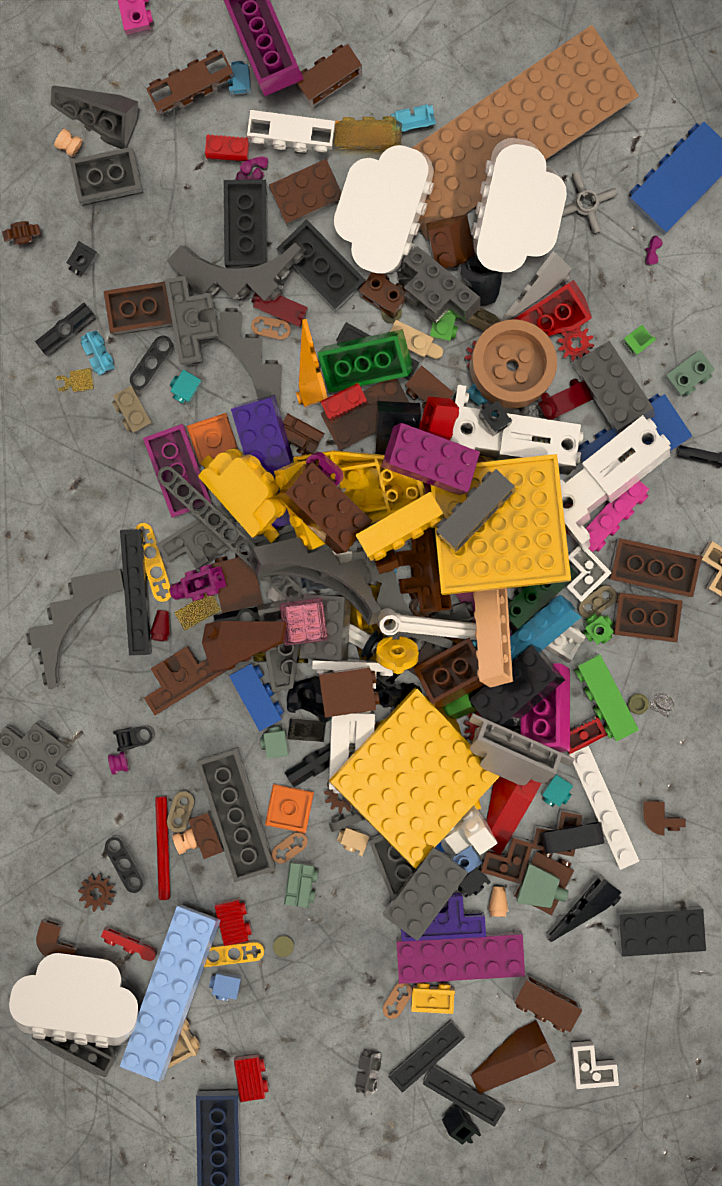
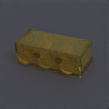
M384 116L383 120H375V117H363L362 120H355L353 117H343L342 121H335V147L339 149H388L401 145L402 123L395 120V117Z

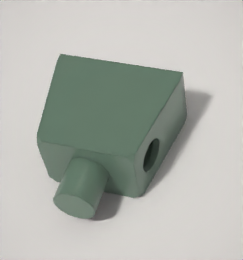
M528 862L516 901L520 904L551 908L554 899L566 902L569 890L558 887L559 877Z

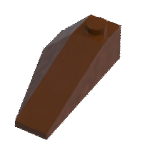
M219 621L205 624L202 645L211 671L231 670L236 667L235 664L243 660L245 662L251 660L252 655L258 652L264 653L282 644L287 623L272 621Z
M534 1020L517 1028L470 1076L477 1090L483 1093L538 1071L556 1062L537 1020Z

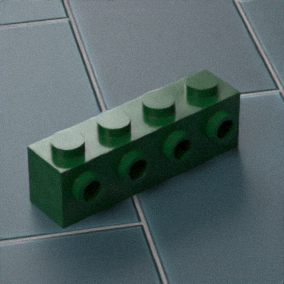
M570 566L571 581H573L578 574ZM571 581L522 586L514 591L516 596L511 600L508 598L510 630L514 632L519 629Z

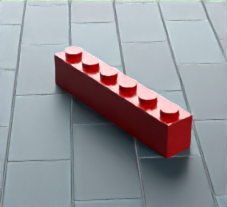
M428 396L419 429L450 440L453 436V428L459 416L460 407L451 398ZM423 482L425 494L431 492V485Z

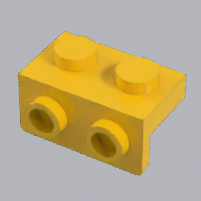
M426 982L413 985L411 1012L453 1014L455 988L446 983H439L438 987L430 986V983Z

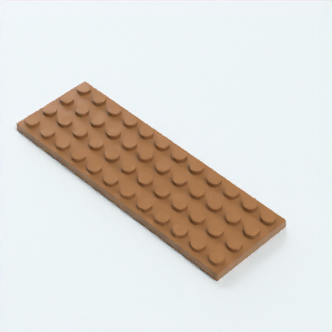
M593 25L412 147V149L427 155L434 169L432 178L434 187L431 195L427 194L425 200L427 209L424 216L420 215L418 222L421 224L420 230L426 240L429 239L426 223L465 215L476 208L478 202L482 201L480 188L482 181H486L487 173H485L486 161L491 160L492 152L499 142L507 138L528 140L537 146L546 160L639 97Z

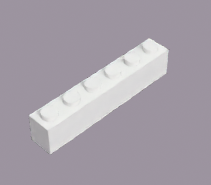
M587 745L571 754L568 753L570 757L574 758L572 764L597 821L602 822L604 837L618 868L621 870L639 862L589 746Z

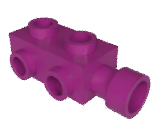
M212 565L200 567L199 573H197V569L186 572L185 577L180 579L181 582L170 586V595L175 600L186 597V599L192 598V601H197L205 598L204 594L206 593L207 597L218 594L219 589L227 587L221 566L212 568Z

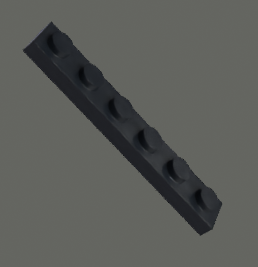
M142 528L120 530L129 655H150L151 642Z

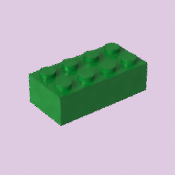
M403 329L323 346L317 352L329 393L347 389L357 383L363 386L406 377L413 371Z

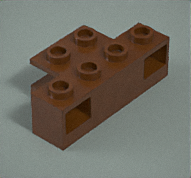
M213 50L206 54L207 58L201 61L198 59L193 60L187 64V68L181 71L176 69L168 74L169 77L163 80L159 78L149 83L150 86L146 89L157 112L162 114L178 105L182 108L193 102V96L199 93L206 96L218 90L217 85L235 77L223 51ZM224 58L227 67L210 75L207 65ZM169 86L172 95L155 102L152 93Z
M429 527L424 530V534L416 539L411 538L412 550L395 552L399 566L409 565L412 574L411 578L399 579L400 593L418 592L420 613L452 609L450 594H441L435 528Z
M186 646L151 668L161 687L144 697L153 714L157 715L226 671L212 672L208 660L205 659L198 663L189 646Z

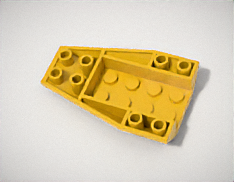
M335 450L322 452L343 471L344 477L339 487L341 489L346 488V491L343 493L372 520L371 524L386 518L425 495L423 482L381 467L385 455ZM312 454L296 456L293 458L294 462L305 461L306 463L307 458ZM316 459L314 464L318 466L320 460ZM332 473L330 479L334 480L336 474Z

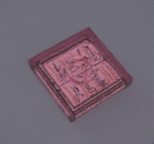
M322 598L280 603L282 622L287 623L284 636L285 646L328 640Z

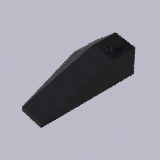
M600 874L547 935V939L553 942L605 911L611 905L614 907L621 899L619 895L622 892Z

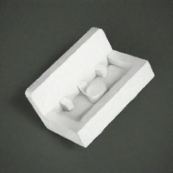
M569 627L545 649L570 663L586 636L579 629Z

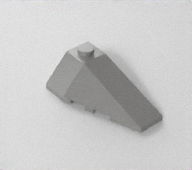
M553 251L501 321L513 319L554 291L560 284L565 285L571 278L569 272L572 268Z

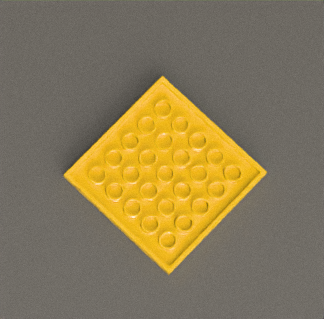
M557 454L476 464L469 491L473 487L478 488L483 483L481 481L482 478L489 471L492 473L497 469L515 486V492L457 552L452 550L437 536L436 530L438 528L435 527L442 595L571 581ZM431 485V493L446 519L453 514L451 511L459 502L463 503L468 498V493L457 495Z
M414 688L329 779V782L416 869L433 846L436 847L500 776L481 767L480 763L483 757L475 755L470 750L471 745L418 689Z

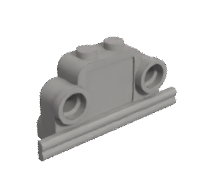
M474 713L469 719V722L480 726L474 732L470 750L475 755L483 757L480 763L481 767L516 784L526 785L530 779L539 783H546L555 776L560 762L570 766L574 761V758Z

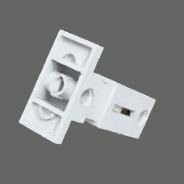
M457 386L453 395V401L460 407L459 416L455 421L453 436L450 441L480 451V456L496 458L495 461L557 454L559 473L569 475L579 465L581 452L577 451L579 444H582L583 440L580 424L507 413L509 418L511 417L513 420L511 425L492 437L478 416L480 409L466 407L469 399V393H465L466 386ZM461 431L467 432L468 435L463 434Z
M642 415L582 463L583 470L566 483L560 480L563 506L567 503L573 504L569 509L563 508L565 529L583 551L590 547V534L583 527L590 520L589 514L606 500L612 503L670 457L671 447L669 446V440L663 434L660 436L657 433V426L650 418L646 420ZM651 440L653 443L646 445L644 441Z
M312 659V669H316V673L370 666L371 671L375 670V674L380 672L382 676H393L392 670L383 667L376 660L348 659L334 661ZM376 683L373 684V689H376ZM374 711L331 717L329 779L374 732ZM329 782V789H333V793H339Z

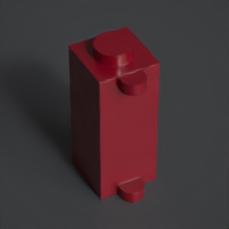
M255 292L251 300L254 303V309L298 328L301 327L302 320L308 311V307L281 295L275 301H264Z
M574 378L570 381L571 387L551 397L547 392L541 395L542 401L538 404L547 420H553L593 400L584 381L579 383L578 379Z

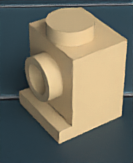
M348 826L345 828V831L340 830L337 841L344 845V849L351 852L359 850V855L363 856L370 834Z

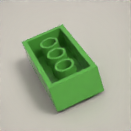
M596 653L576 663L577 669L573 671L578 681L584 682L586 688L583 690L588 700L594 701L596 706L593 707V710L600 720L603 719L605 723L603 727L607 737L617 742L638 731L639 729L601 654Z

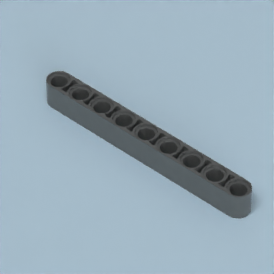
M171 467L161 468L158 472L159 482L252 568L249 562L251 552L248 555H243L240 552V546L243 543H249L251 548L257 546L175 469ZM165 471H172L174 477L171 482L163 480L162 475ZM181 485H186L189 488V494L185 497H181L178 494V488ZM201 499L204 501L205 507L202 511L198 512L194 509L193 504L196 500ZM212 514H218L220 517V523L217 526H212L209 523V517ZM229 528L234 529L236 532V537L231 541L227 540L224 536L225 531ZM271 575L262 576L285 600L295 602L300 599L302 595L301 587L289 575H282L283 579L279 584H274L271 581ZM294 586L298 589L296 598L292 599L287 596L286 590L288 587Z

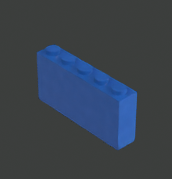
M705 122L701 125L696 123L688 131L690 136L686 140L681 138L673 147L675 149L673 154L670 156L667 153L659 161L661 166L656 171L652 168L644 177L646 181L641 186L637 184L629 192L632 196L628 200L664 235L722 176V138Z
M657 393L648 399L655 412V416L651 420L657 426V433L660 436L663 434L669 440L670 451L692 437V434L665 394L659 396ZM613 428L608 432L606 429H603L595 435L596 440L591 443L587 440L579 445L578 452H581V463L617 436ZM651 440L644 441L646 445L653 443Z

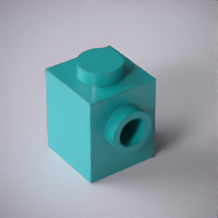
M182 370L179 377L175 375L170 383V387H172L171 392L174 393L172 398L182 404L185 401L190 403L203 381Z
M555 774L541 792V795L544 796L543 801L552 807L555 804L559 807L562 803L565 805L572 795L569 792L573 785L558 774Z

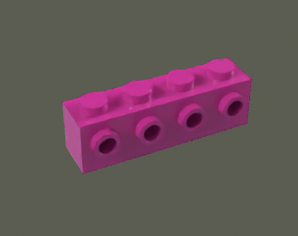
M118 0L126 34L151 29L150 23L153 22L151 10H147L145 2H149V0Z
M640 480L612 503L608 501L585 527L591 538L589 539L590 547L588 548L591 552L595 550L599 552L606 544L604 539L609 534L613 536L619 530L620 526L618 524L622 519L628 520L635 512L632 508L637 503L641 505L649 495L646 493L649 488Z

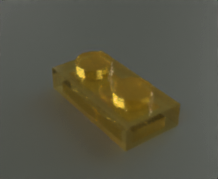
M206 594L204 595L205 598L193 601L174 612L184 631L221 610L213 595L207 597Z

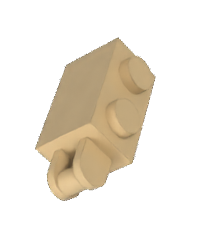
M395 320L391 331L403 329L409 352L423 359L426 355L434 359L442 357L443 349L432 343L433 337Z

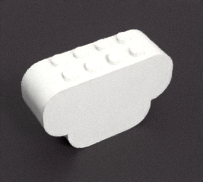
M507 138L499 142L492 152L491 160L486 161L485 173H487V178L481 184L480 194H482V201L477 203L476 214L478 219L477 223L473 222L471 230L473 247L478 259L486 268L499 272H512L522 266L527 255L542 256L554 247L567 195L563 180L554 169L546 166L545 158L537 146L528 140Z
M397 145L384 151L379 160L364 158L354 163L350 168L334 216V225L337 233L343 239L352 242L351 251L353 259L361 268L375 273H393L403 266V259L413 250V237L418 235L421 224L418 223L420 215L424 216L427 203H425L427 194L431 195L434 183H432L434 174L433 164L424 153L406 146Z
M55 953L45 957L38 965L36 975L25 976L18 980L12 988L9 1002L10 1012L17 1028L24 1033L33 1034L34 1038L45 1039V1036L54 1037V1040L59 1042H66V1039L75 1040L74 1043L87 1045V1042L96 1043L97 1047L108 1048V1045L120 1046L128 1043L131 1034L135 1030L139 1014L135 996L129 990L122 988L120 972L112 962L104 959Z

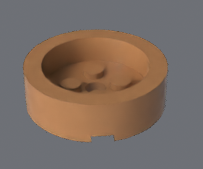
M523 320L498 322L482 333L471 353L469 364L471 379L481 392V395L488 401L493 403L498 401L504 408L528 406L541 398V395L547 391L555 377L557 355L554 345L547 334L532 323ZM514 361L518 369L516 371L508 370L507 362Z

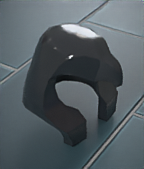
M477 255L469 257V267L473 271L469 270L468 261L461 263V274L472 285V287L469 286L468 288L480 297V306L495 303L500 292L503 272L486 268L478 260Z
M319 676L296 681L293 688L289 689L287 694L288 712L296 713L297 710L302 709L314 714L320 722H328L331 717L325 718Z

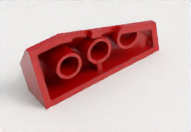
M572 280L512 320H523L532 323L543 330L547 336L575 330L592 319V315L585 296L576 282Z
M501 776L493 783L486 820L497 841V844L490 848L491 850L502 854L542 783L530 779L526 785H519Z

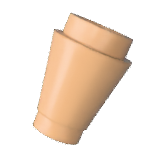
M493 887L488 907L492 917H506V912H509L505 887Z

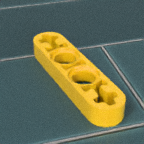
M140 523L135 529H141L144 526L145 529L150 531L147 534L148 540L153 539V543L144 545V551L149 546L154 547L156 550L154 558L149 559L144 554L145 570L153 596L157 601H168L172 597L170 595L171 584L161 552L156 545L157 540L154 530L149 524ZM155 566L162 569V576L158 579L151 576V569ZM165 578L166 583H162L164 589H168L169 593L163 599L162 596L157 595V592L160 591L159 584L154 586L153 582H159Z
M258 941L241 942L229 946H211L210 951H217L219 959L212 962L207 957L204 967L258 961L264 955V946ZM246 946V951L252 950L253 946H256L261 952H258L257 956H254L253 953H246L247 958H243L244 951L242 947ZM231 948H237L240 951L239 958H230L228 951Z

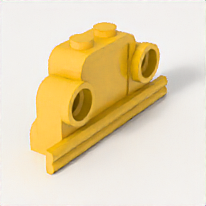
M236 448L228 449L218 454L215 459L207 455L200 463L205 468L198 475L201 481L252 538L263 534L270 543L275 542L280 534L272 524L277 518L284 515L286 507L283 501L276 495L279 487L275 482L274 476L262 467L258 458L249 454L243 455Z

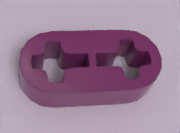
M314 452L307 458L306 464L315 463V460L319 459L320 462L317 467L329 479L331 474L335 473V479L331 481L336 486L342 482L344 477L343 471L325 454Z

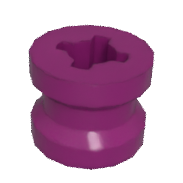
M125 751L120 752L118 755H108L112 775L117 774L118 771H129Z

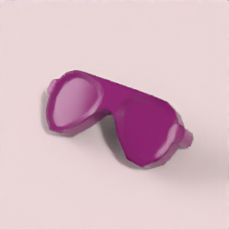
M259 156L244 161L240 166V171L248 175L255 165L266 169L268 158Z
M255 168L251 176L238 171L235 180H262L265 175L260 168Z
M652 236L650 246L645 249L648 252L645 263L647 265L656 264L659 261L656 249L660 248L663 242L658 236Z

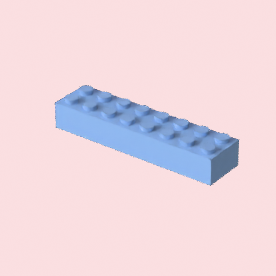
M183 905L176 907L142 1002L135 1030L130 1036L120 1067L158 1082L164 1079L220 919Z

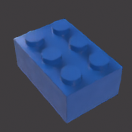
M252 662L232 673L229 677L260 732L282 720L284 709L279 701H274L272 697L274 692H272L269 682L267 684L264 683L262 679L264 673L259 664L255 666Z

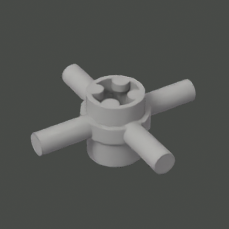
M580 171L572 174L578 194L574 199V203L564 206L562 216L577 211L581 215L588 217L593 233H598L601 231L595 211L599 207V202L618 196L616 188L596 194L592 190H586ZM584 197L587 200H592V203H594L590 204L587 209L582 207V198Z

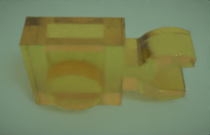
M91 368L70 371L69 378L63 375L56 377V380L65 381L64 387L57 388L60 392L68 390L69 387H72L73 392L94 389Z

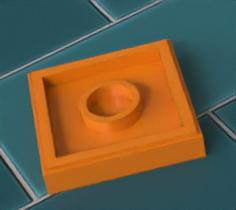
M227 413L187 426L200 466H202L200 463L207 455L215 459L218 454L228 449H238Z
M273 784L265 825L306 833L314 792Z

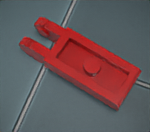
M109 927L104 928L101 937L104 938L105 943L112 946L116 944L123 946V950L131 954L137 952L140 954L141 959L149 962L156 958L157 950L150 945Z

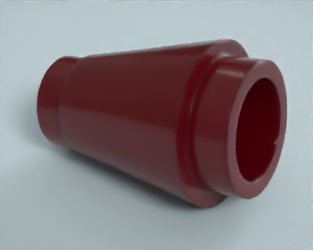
M157 610L150 631L151 640L168 641V637H170L168 611Z

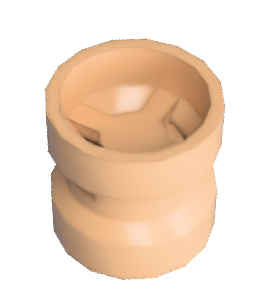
M64 128L59 133L54 147L59 150L66 149V154L74 157L83 139L78 136L73 137L70 131Z
M192 828L187 829L185 833L172 835L179 855L186 853V850L190 848L193 850L199 848Z

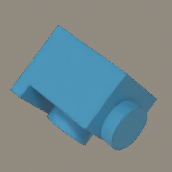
M244 61L231 62V69L235 77L228 80L229 84H233V86L229 87L230 95L251 93L248 64H244Z

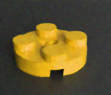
M393 636L384 638L377 645V663L396 674H401L404 670L416 665L419 652L418 646L414 641L406 637H399V640H392Z

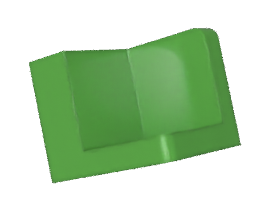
M640 325L622 341L632 354L636 356L657 339L652 337L643 325Z

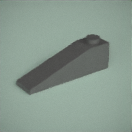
M55 85L51 87V105L69 118H76L85 124L84 128L90 131L92 129L100 134V139L121 148L127 147L137 121L138 101L117 94Z
M272 602L257 605L259 621L285 622L284 606L299 604L300 602ZM287 630L285 631L284 642L265 652L272 692L292 689L294 685L300 642L288 643Z

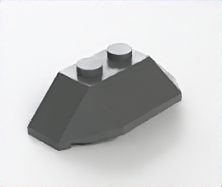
M45 1036V1039L32 1037L33 1040L53 1054L90 1073L107 1077L116 1060L112 1045H108V1048L97 1047L96 1043L87 1042V1045L74 1043L75 1040L66 1039V1042L55 1041L54 1037Z

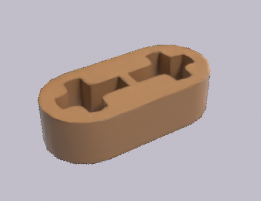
M258 316L251 323L253 332L258 336L285 340L291 333L289 324L283 320ZM260 320H262L264 325L270 326V329H262L259 332L255 324H259ZM280 325H284L287 333L279 336L278 332L272 330V328H280Z
M294 832L277 844L272 851L274 861L280 864L285 863L304 850L308 843L307 836L302 832ZM295 836L298 838L303 837L302 846L298 844L293 848L290 846L294 843ZM287 847L290 849L285 853V859L276 857L278 854L277 849L284 850Z
M397 982L383 1004V1013L387 1018L395 1019L403 1011L412 995V987L409 983L399 984ZM406 986L408 994H403L400 999L397 998L399 995L398 987L403 988ZM397 1001L396 1010L398 1011L391 1014L388 1013L387 1006H392Z

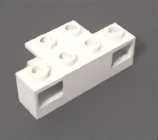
M250 110L247 137L252 139V143L264 144V141H269L270 145H273V148L278 150H286V147L294 148L296 152L306 153L307 150L315 147V151L327 152V149L332 150L335 121ZM252 122L270 124L269 135L251 133ZM314 130L331 132L330 143L311 141L312 133L314 134Z

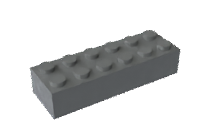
M238 748L198 760L196 763L234 883L275 870L276 866Z

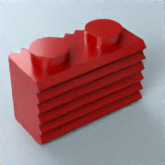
M208 134L206 136L205 156L209 159L247 161L249 158V139L247 137L235 138L233 136L231 138V136L227 137L226 135L223 137L222 135L214 136L212 134L210 136Z
M359 383L320 401L330 422L368 404Z
M594 716L578 726L575 725V728L571 727L570 751H567L569 754L607 736L598 717Z
M240 898L215 903L216 915L220 919L219 928L223 945L229 946L249 941L252 929L250 922L246 923L244 915L247 914L245 902L241 903Z
M259 1054L235 1057L234 1066L240 1102L265 1099L266 1092H269L267 1079L263 1080L262 1072L266 1071L264 1059H260Z

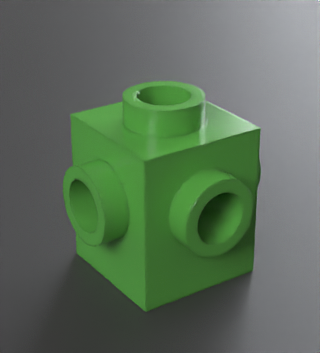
M593 613L586 618V622L583 624L586 630L583 633L590 642L594 640L597 645L599 643L604 644L613 637L611 634L614 633L612 629L614 623L608 615L603 616L601 613L598 615ZM598 627H603L601 632L596 633Z

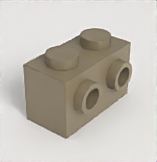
M129 386L113 395L115 400L112 404L118 413L122 412L125 417L122 422L127 431L132 430L136 434L153 424L133 386Z

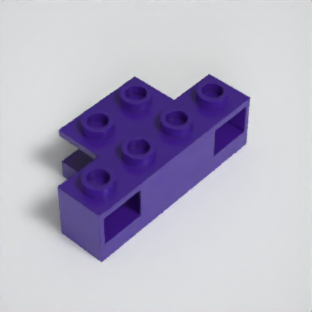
M453 893L418 941L486 937L485 914H464L462 893ZM401 929L402 942L417 941Z

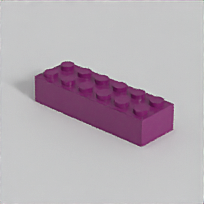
M224 0L264 96L303 80V76L270 0Z
M522 931L486 933V937L403 942L402 938H396L399 984L525 977Z

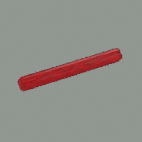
M158 796L155 798L159 900H169L167 797Z

